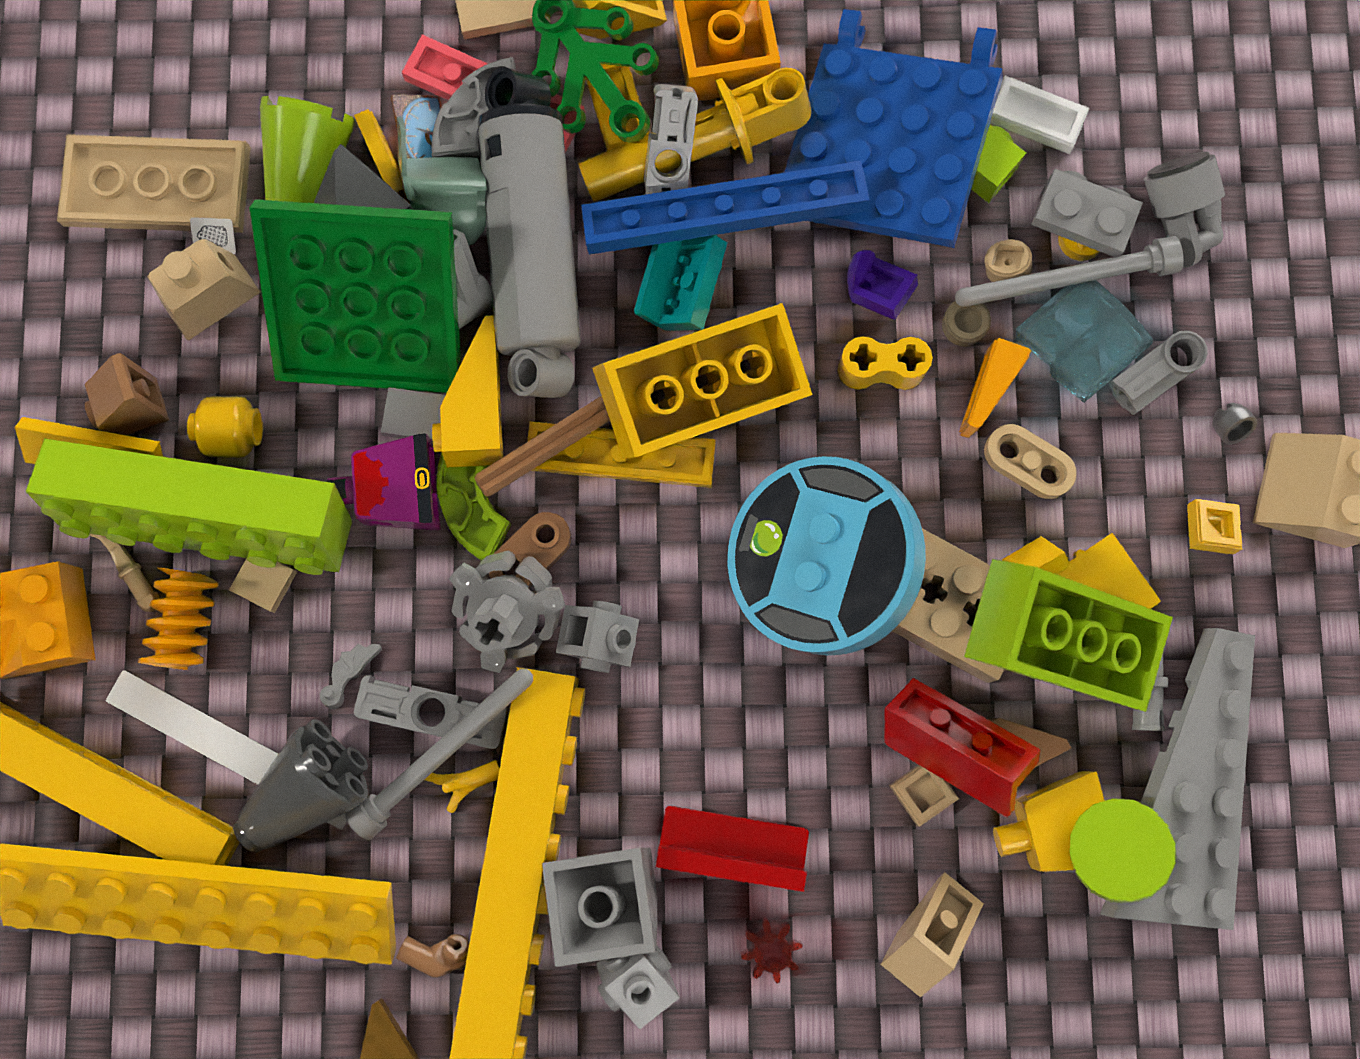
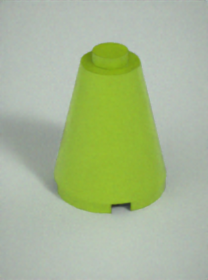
M263 96L260 103L265 200L314 203L332 155L340 144L346 148L354 130L355 119L344 113L343 122L331 118L333 108L278 96L277 105H273L269 96Z

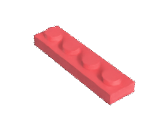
M421 35L402 71V75L406 82L449 100L453 93L463 84L462 80L488 63L425 35ZM556 94L551 97L549 107L557 109L562 102V96ZM581 105L580 108H581V109L584 111V113H585L584 106ZM568 112L565 115L564 123H573L577 117V112ZM563 130L566 153L576 133L571 134Z

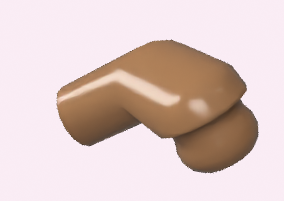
M452 934L447 939L429 947L407 936L397 953L396 959L431 977L438 978L465 965L469 941L463 935Z

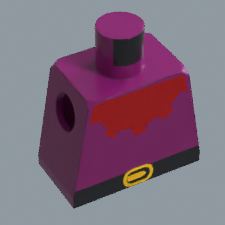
M426 433L354 451L351 454L352 476L327 479V482L335 484L344 505L354 504L355 517L364 525L441 530L439 498L437 495L436 456L433 441Z

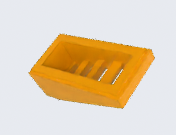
M1001 338L994 340L985 352L959 430L960 436L969 438L983 425L1028 360L1031 349Z

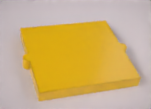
M1113 533L1085 551L1082 549L1075 551L1073 554L1074 558L1069 561L1070 566L1057 574L1149 609L1161 602Z

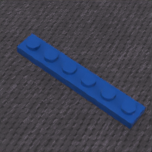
M855 161L583 204L581 207L588 254L591 255L869 211L870 199L862 161Z

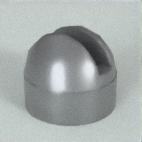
M1238 403L1227 404V410L1225 411L1219 408L1213 417V426L1216 433L1228 445L1236 444L1246 439L1255 430L1258 423L1249 409Z

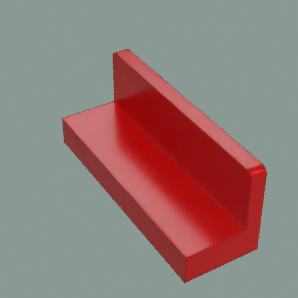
M912 678L885 707L884 742L888 747L1003 816L1009 817L1015 810L1017 788L1039 763L1041 749L915 678Z
M667 806L655 867L804 892L807 876L804 866L809 831L802 827Z

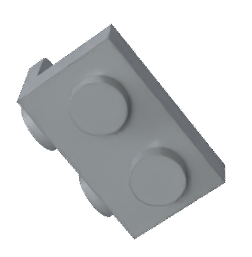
M1054 169L1041 193L1043 196L1031 225L1110 256L1117 257L1124 253L1143 202L1131 198L1122 189L1114 187L1104 188L1091 183L1078 172Z

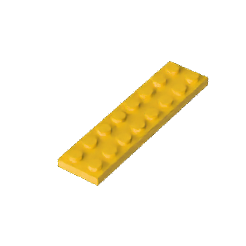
M0 843V916L3 926H12L17 929L33 928L61 931L66 934L102 935L115 939H142L159 941L165 944L201 945L214 949L250 950L263 954L300 955L312 959L349 960L362 964L379 963L392 965L396 952L391 882Z

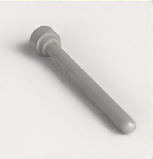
M1175 235L1153 240L1152 245L1145 246L1144 251L961 288L955 294V301L959 306L967 307L1147 270L1150 274L1157 273L1158 276L1180 273L1183 269V251L1181 243Z
M528 669L517 670L377 796L371 794L359 807L346 812L345 818L350 827L360 837L366 840L373 839L387 826V819L391 816L390 810L532 684L533 674Z

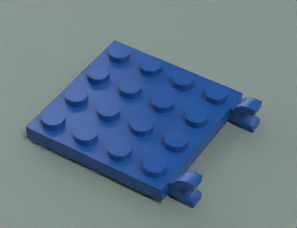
M843 9L839 23L837 45L823 44L808 93L811 117L803 127L797 129L784 173L862 161L870 199L869 211L808 221L954 248L1003 80L1002 68L992 67L998 51V45L994 44L997 35L996 29L977 28L971 62L968 64L859 48L866 32L865 26H860L862 13L861 11Z

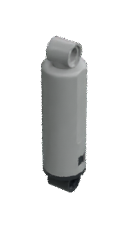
M499 67L492 72L485 87V101L489 110L481 114L478 119L481 169L487 186L485 197L486 232L496 349L503 355L512 356L508 366V381L514 393L519 396L562 398L571 390L574 382L573 363L564 353L575 350L581 343L562 115L558 110L549 107L551 91L545 79L508 67Z

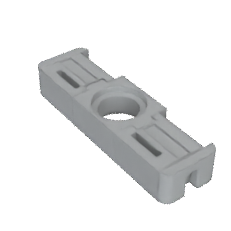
M658 84L654 87L653 91L657 97L655 99L652 132L656 134L649 133L644 173L645 195L688 188L698 106V96L692 87ZM664 150L676 151L681 156L680 166L672 173L660 172L655 166L656 157Z
M367 675L361 680L354 707V715L360 719L443 737L480 703L462 700L461 696L413 685L409 692L410 687L376 680L374 676ZM431 698L440 700L445 708L443 720L435 726L425 725L419 716L421 705ZM504 708L466 743L490 749L499 748L504 739V725L508 722V708Z

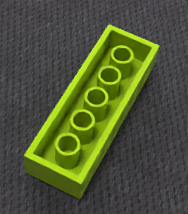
M45 438L25 491L41 507L40 511L51 517L60 526L59 530L62 533L72 537L85 539L90 534L106 536L108 540L126 546H133L136 541L152 543L156 548L171 553H181L183 548L200 551L202 555L216 560H228L229 556L247 558L254 565L273 568L277 562L286 565H293L298 571L311 575H321L323 570L339 573L352 524V519L334 483Z

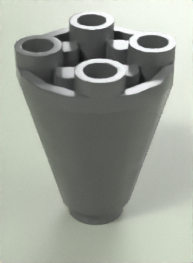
M313 719L305 726L299 727L291 734L241 809L238 820L233 825L236 838L246 849L259 853L263 849H271L359 807L368 796L366 779L363 775V772L368 769L365 757L354 747L346 749L332 736L327 726L317 719Z

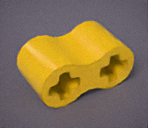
M862 336L854 338L847 343L843 349L837 370L841 381L853 389H865L872 384L882 382L890 384L897 389L908 390L920 384L931 367L933 357L927 343L919 338L907 337L902 338L896 343L884 344L872 338ZM856 356L863 357V363L868 365L866 371L859 370L858 363L853 362ZM902 357H909V363L916 365L913 371H907L906 364L900 362Z

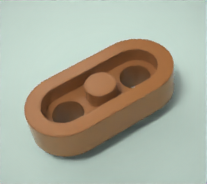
M541 512L532 516L494 554L511 551L519 563L525 557H534L543 567L549 570L568 551L571 544V531L566 521L558 514ZM545 527L552 528L555 531V536L549 543H542L538 540L539 531ZM504 571L489 572L490 578L505 575ZM519 574L515 575L522 579L529 586L528 588L533 586L527 578Z

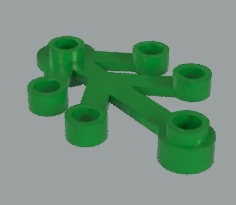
M536 0L533 6L532 22L535 29L542 36L537 66L531 74L541 78L547 75L551 76V83L549 85L551 97L555 96L561 87L560 77L554 71L560 41L570 53L562 102L556 109L562 115L563 130L573 134L579 132L585 125L586 115L580 107L585 78L587 77L611 111L609 124L612 131L624 142L634 143L643 139L650 127V119L647 112L639 103L624 98L601 64L632 67L637 74L648 76L654 73L658 67L659 58L657 53L647 43L624 46L585 42L575 29L605 30L614 40L626 39L633 30V21L626 10L621 7H613L608 11L576 8L572 0ZM555 12H563L559 21L554 24L550 23V18ZM616 18H624L625 22L620 29H611L612 22ZM643 53H649V62L644 66H638V57ZM570 111H576L577 117L575 121L571 124H565V115ZM639 118L638 127L634 131H626L625 127L628 120Z

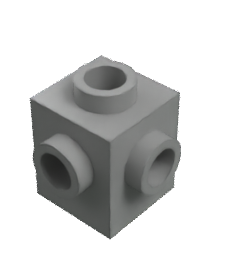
M593 601L592 607L565 605L556 653L582 659L581 668L609 673L611 664L631 667L639 619L621 615L622 606L609 602Z
M658 946L656 952L600 960L596 963L602 984L598 986V991L603 1000L614 1012L621 1008L639 1029L643 1028L680 998L671 974L668 971L672 966Z

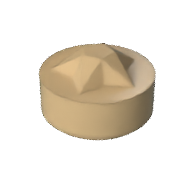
M1013 239L999 241L986 252L985 269L987 277L992 282L1029 275L1032 272L1031 250L1021 241Z

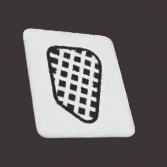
M221 218L190 219L193 243L206 239L233 254L236 253L232 220Z

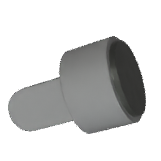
M1209 152L1194 153L1165 162L1147 172L1144 182L1154 217L1161 218L1166 237L1175 235L1179 239L1183 251V267H1191L1201 260L1203 252L1219 245L1224 237L1221 226L1222 203L1220 199L1225 196V190L1216 156L1209 154ZM1192 211L1195 212V216H1196V219H1197L1198 227H1199V230H1200L1199 232H1197V228H1196V224H1195V221H1194V217H1193Z

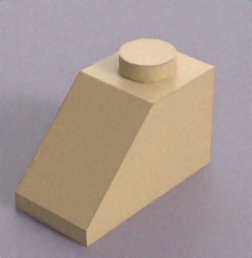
M944 872L898 930L881 965L919 997H922L954 970L984 903Z

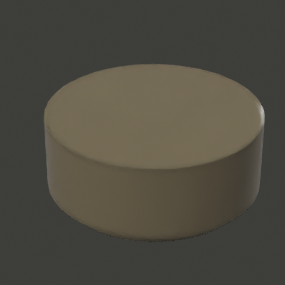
M954 301L948 307L942 319V329L947 339L953 344L962 347H969L979 343L991 326L990 312L983 303L962 307Z

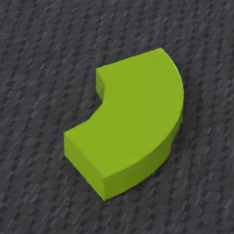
M441 452L437 470V495L442 513L456 539L471 554L482 561L487 556L493 555L501 547L512 525L495 511L488 496L482 493L475 481L476 474L490 465L447 468Z

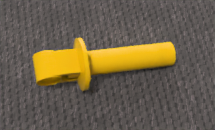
M780 68L767 76L731 91L723 78L715 80L721 101L716 100L715 107L696 114L691 162L732 146L734 150L737 147L740 148L742 156L748 165L754 162L752 146L803 127L811 117V106L803 75L793 68ZM649 134L640 141L626 143L579 163L581 174L594 202L644 182ZM664 150L656 157L655 166L660 172L667 173L680 166L681 156L676 151Z

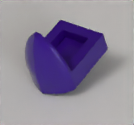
M861 250L854 254L848 267L847 287L851 301L893 320H896L918 286L917 274L876 258L875 253L871 250Z

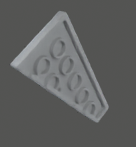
M1220 628L1203 629L1185 679L1188 687L1181 711L1174 710L1168 726L1174 730L1166 752L1158 753L1141 800V804L1152 808L1168 824L1176 844L1175 866L1166 885L1151 898L1133 903H1115L1105 900L1100 915L1120 919L1234 930L1255 635Z

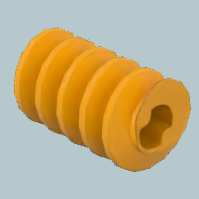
M158 568L170 575V578L154 581L153 587L165 593L166 597L151 600L149 606L163 614L162 617L146 620V625L159 632V635L142 640V644L155 651V655L139 658L138 663L188 670V666L204 663V657L193 652L192 647L206 645L208 639L195 632L196 628L211 625L212 620L200 614L199 609L215 606V601L202 593L203 590L217 588L219 582L202 574Z

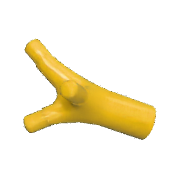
M497 760L460 773L436 774L432 772L424 780L442 785L444 793L453 792L446 810L454 813L460 801L471 791L498 780L500 768Z

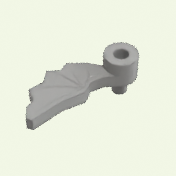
M357 644L351 651L341 652L340 660L333 663L331 674L333 685L324 687L320 692V700L327 708L337 709L344 703L343 693L345 686L349 680L358 678L366 665L382 651L381 645L371 644L364 647Z

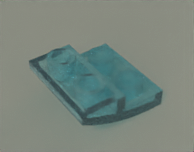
M1096 280L1065 286L1015 329L1016 339L1050 366V376L1083 403L1153 344V338L1133 314Z

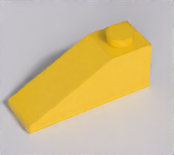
M493 315L484 316L440 405L441 423L432 424L434 452H442L447 468L492 465L503 458L499 352L496 349Z

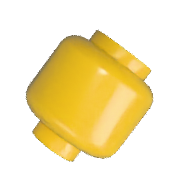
M210 396L200 401L195 413L189 414L187 433L189 439L196 441L200 452L207 457L242 458L249 455L254 446L260 445L263 435V421L260 410L253 408L252 404L245 397Z

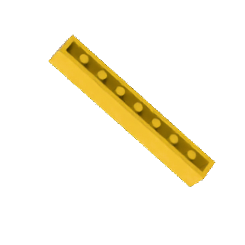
M528 669L533 674L532 684L511 702L449 1059H525L528 1037L521 1036L520 1031L523 1015L531 1017L534 1007L536 985L528 983L531 965H540L545 935L537 934L540 914L548 915L542 863L558 860L561 835L553 834L556 814L565 815L569 796V786L562 785L564 766H573L577 747V737L570 736L573 716L581 717L585 699V688H578L579 678L576 676Z

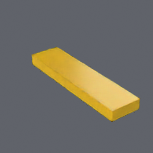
M530 422L528 441L555 424ZM597 428L531 471L711 488L716 439L692 437L635 458H623L614 430Z

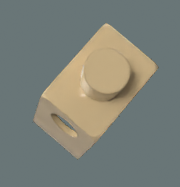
M206 239L196 241L183 251L171 252L165 257L163 264L151 271L147 276L161 303L188 341L261 293L235 254Z

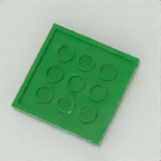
M255 199L249 210L275 381L387 389L389 387L447 393L461 365L452 212Z

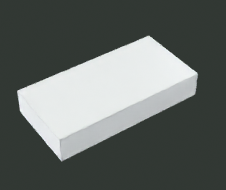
M1005 75L990 123L1070 154L1089 108Z

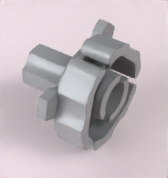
M503 551L487 556L476 569L466 563H462L449 578L456 589L452 613L457 618H463L467 614V619L460 627V635L475 649L482 652L480 655L481 668L499 673L507 659H518L534 655L542 641L551 638L558 626L561 609L565 606L560 588L552 587L550 572L534 557H525L515 571L517 574L530 580L535 588L534 591H531L522 579L513 575H502L491 579L485 576L492 571H508L516 561V557L511 551ZM539 614H544L545 625L542 631L532 635L538 625Z

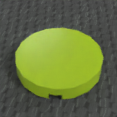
M1112 798L1092 805L1079 816L1070 834V858L1076 876L1091 893L1109 902L1133 903L1151 898L1166 885L1175 866L1176 844L1168 824L1152 808L1135 800Z

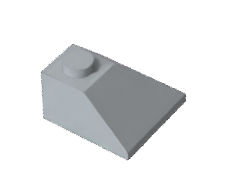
M640 847L542 863L555 967L657 951L658 897L651 848Z

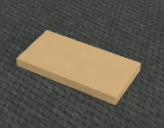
M66 135L57 221L64 227L191 231V218H221L232 220L234 233H243L251 147L246 141Z

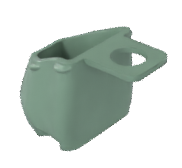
M397 116L398 164L405 193L413 210L452 212L453 230L456 229L464 233L469 246L475 244L486 227L485 197L487 186L478 158H407L405 125L403 117Z

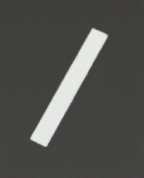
M125 670L121 672L106 698V702L256 784H259L278 753ZM345 813L327 823L342 830L347 822Z

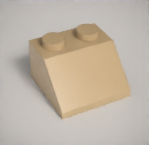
M1274 433L1270 442L1253 523L1342 548L1360 544V439L1333 434Z

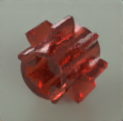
M764 917L762 919L763 929L757 934L747 929L744 931L747 939L752 942V949H745L740 954L742 960L755 959L756 965L752 973L755 979L759 978L763 971L772 973L773 979L777 984L781 980L780 971L786 967L795 971L799 969L795 960L791 958V951L799 950L803 946L800 940L787 941L786 936L790 930V924L787 921L781 924L779 929L771 928L768 919ZM776 938L779 939V947L783 953L782 956L777 958L771 955L767 961L763 960L764 954L760 944L763 941L772 944Z

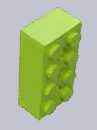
M992 559L964 657L1094 698L1146 712L1173 617L1034 566Z

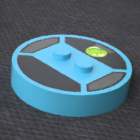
M822 456L799 460L780 468L764 479L742 505L733 524L728 545L729 580L736 601L748 620L761 633L776 643L791 649L817 655H842L856 652L875 644L887 636L899 625L911 609L919 593L925 572L926 548L924 534L917 514L909 500L894 484L872 469L858 462L839 457Z

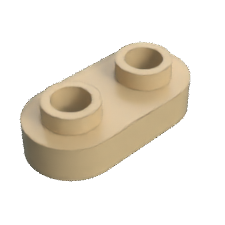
M1007 424L997 428L985 443L984 454L988 464L1000 474L1040 498H1058L1070 490L1075 483L1077 473L1073 460L1063 451L1019 425ZM1002 444H1008L1013 447L1015 451L1014 458H1006L1001 454L1000 447ZM1042 469H1049L1054 473V483H1046L1042 479Z

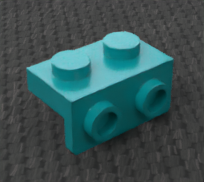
M717 235L654 244L648 259L634 313L664 331L703 330L710 311L711 300L718 275L722 268V261L728 242Z

